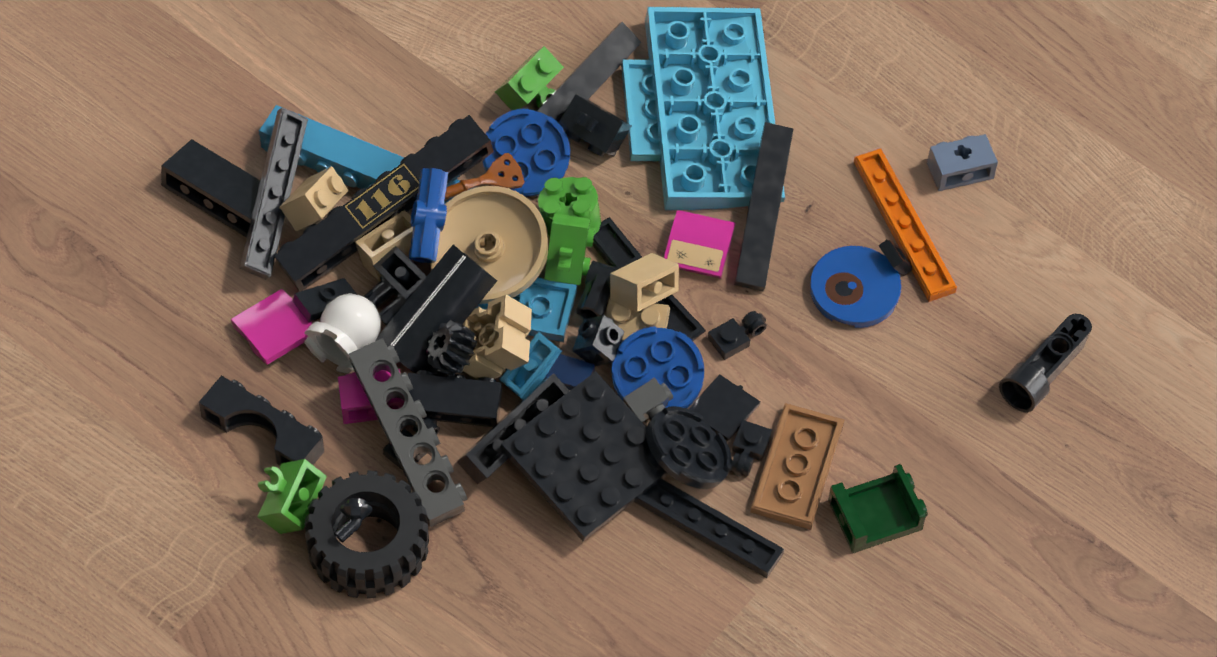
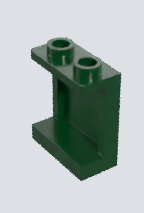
M901 464L895 465L893 473L848 489H845L843 482L830 487L828 502L852 553L923 530L925 518L928 516L927 508L924 501L917 498L914 492L913 478L910 473H905Z

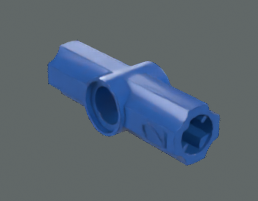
M423 168L420 173L417 200L414 201L410 220L413 232L409 259L415 262L435 263L437 260L440 232L444 228L447 214V206L444 205L448 172H444L441 169Z

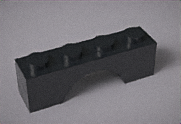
M221 375L199 401L201 417L226 433L246 425L258 426L269 431L276 439L274 449L276 462L280 466L283 463L306 459L314 465L325 452L323 436L315 427L310 425L306 427L301 424L290 412L286 410L280 411L273 407L265 397L261 395L255 396L248 392L237 380L230 381Z

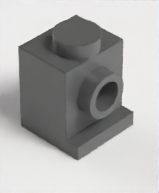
M654 377L625 396L623 402L646 426V419H652L655 414L668 406V402L674 397L665 383L659 384Z

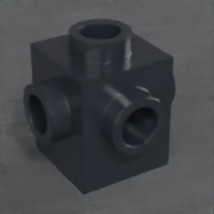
M605 315L584 320L578 329V336L572 351L585 362L595 364V367L612 363L615 360L624 331L611 318Z

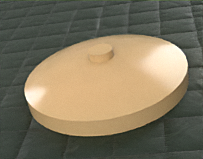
M483 186L464 191L445 204L447 206L446 221L442 232H440L437 260L435 263H430L432 269L454 244L497 280L479 304H488V302L505 294L513 298L533 284L546 263L549 236L542 215L528 198L509 188Z

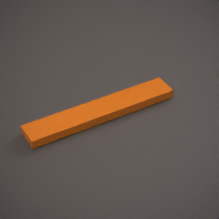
M880 148L854 157V165L896 243L912 265V272L928 302L956 293L957 286L882 149Z

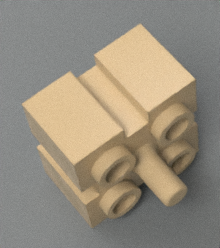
M506 294L488 302L487 310L480 307L474 309L463 325L475 333L474 340L477 341V345L473 349L475 355L469 360L470 365H465L463 371L476 379L480 377L494 379L501 376L506 368L511 371L529 363L530 341L525 339V337L531 331L532 309Z

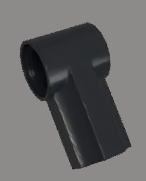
M592 261L586 276V287L577 306V314L584 320L604 315L610 299V273L619 268Z

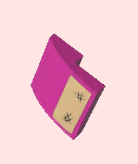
M677 210L664 258L678 263L680 270L722 279L735 223Z

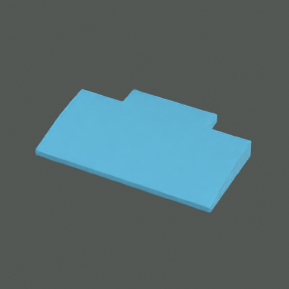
M648 7L645 17V29L649 60L623 59L621 65L626 120L628 124L632 125L628 132L630 161H660L665 210H704L749 206L763 126L765 122L775 124L760 8ZM784 186L782 191L781 202H784L785 200Z

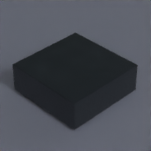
M887 239L878 245L895 270L904 276L913 270L912 265L899 246Z

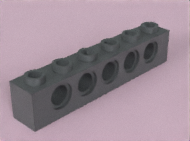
M382 338L349 353L350 363L412 491L417 492L422 499V506L426 509L429 526H435L464 512L463 501L468 500L460 482L454 484L450 473L454 472L447 455L440 456L436 446L440 444L438 436L433 427L427 429L422 419L427 417L420 400L413 401L409 391L413 389L407 373L400 374L396 363L400 362L393 345L387 347ZM382 370L388 371L391 374V377L384 382H379L374 378L375 374ZM393 398H401L405 402L399 409H391L387 404ZM407 425H413L418 429V432L412 437H406L401 434V430ZM419 453H428L432 457L431 461L425 465L417 464L414 458ZM434 480L442 481L445 484V488L439 493H433L428 489V485Z

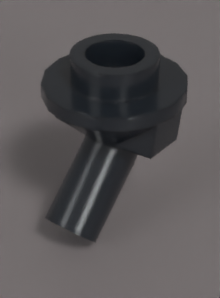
M363 499L347 500V504L340 506V511L349 520L334 533L335 536L343 543L358 530L362 520L372 513L373 508L366 504V501Z

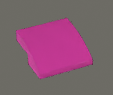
M283 289L278 290L231 319L234 329L249 342L252 351L266 365L303 344L308 338V335L304 333L312 324L311 321L308 322L292 301V298Z

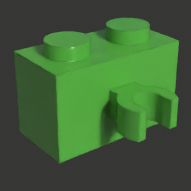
M543 46L533 53L495 93L511 110L523 108L534 97L539 108L546 101V97H550L555 91L551 88L548 89L546 85L564 67Z
M554 213L544 280L580 285L582 275L587 276L591 258L585 257L586 247L592 248L595 232L594 229H589L590 218Z
M306 459L283 463L279 469L274 466L265 468L264 472L270 476L271 483L267 480L258 482L259 489L263 492H268L257 517L279 534L303 530L305 518L309 514L308 508L312 500L318 498V492L322 489L327 476Z

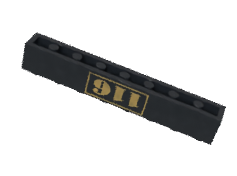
M470 115L464 119H457L449 126L446 132L439 137L434 136L429 139L421 150L404 157L400 165L392 171L382 173L374 184L367 189L358 190L349 202L343 206L333 208L324 220L307 227L303 235L293 242L289 241L282 245L278 253L274 255L280 268L299 292L303 291L356 253L358 249L355 241L404 210L408 214L412 212L414 201L417 200L420 173L423 168H436L448 172V186L494 152L491 140Z

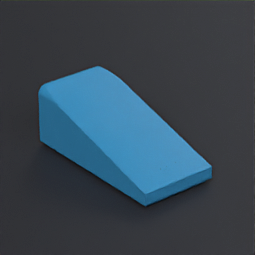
M538 332L530 341L529 363L511 371L507 369L499 380L521 399H524L544 380L562 351Z

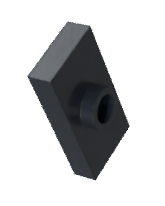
M342 278L294 294L292 301L306 320L310 322L321 318L326 305L335 298L349 293L357 295V293L348 281Z

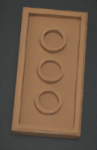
M785 403L750 513L811 530L845 420Z

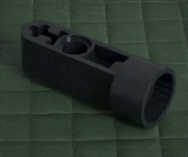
M1082 314L1069 315L1026 362L1017 363L1000 381L999 390L1010 406L1025 413L1031 412L1048 395L1050 384L1084 348L1092 330L1090 320Z

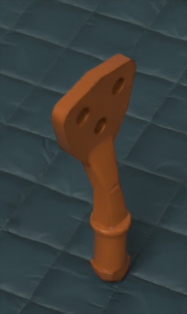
M505 153L491 164L485 174L477 178L460 180L458 183L448 186L444 201H448L464 191L480 186H499L509 189L521 188L525 182L521 168L511 154Z

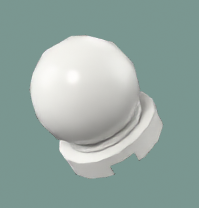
M351 293L341 295L326 305L320 322L312 323L304 334L308 335L305 344L321 362L324 363L328 359L339 365L336 369L337 371L343 373L353 372L354 369L350 363L349 353L376 341L381 331L380 315L374 303L365 297Z

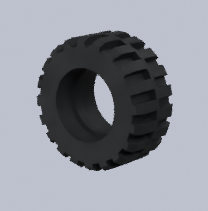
M368 470L366 475H359V472L356 471L349 473V478L342 479L340 476L332 480V487L324 486L318 492V500H312L308 508L309 514L305 518L307 551L312 568L317 570L318 577L324 583L330 581L331 589L339 593L343 589L347 590V594L350 597L358 598L359 594H366L367 599L376 598V593L384 592L385 596L395 593L394 587L399 585L401 588H404L411 582L410 574L413 576L418 575L422 569V562L426 560L428 554V519L426 509L422 506V499L417 492L411 493V486L405 481L401 480L397 483L395 476L385 473L383 477L378 476L377 471ZM349 499L365 500L366 504L373 508L372 513L367 517L381 518L392 524L398 531L395 538L385 547L372 552H358L345 547L334 534L349 520L340 511V506L347 504Z

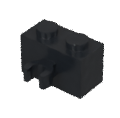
M578 94L574 95L559 121V124L566 129L565 133L569 138L580 142L581 139L590 143L588 149L601 157L605 153L615 156L632 125Z

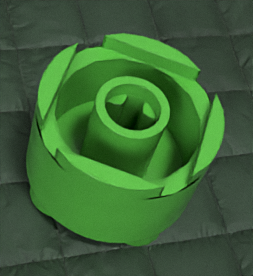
M550 178L545 182V187L538 197V206L545 222L548 236L551 234L554 213L590 218L589 229L595 230L594 235L599 231L601 215L598 194L589 178Z

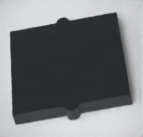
M719 374L689 409L702 415L703 422L716 434L721 433L724 439L729 441L739 430L742 421L747 420L761 401L744 391L742 385L737 386Z

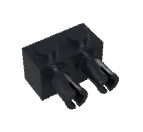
M397 246L393 247L373 265L381 275V281L363 296L374 303L376 309L393 294L397 296L379 313L381 321L386 326L427 277Z

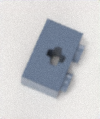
M986 134L967 136L962 140L948 143L940 142L930 147L927 165L938 191L994 179L998 164Z

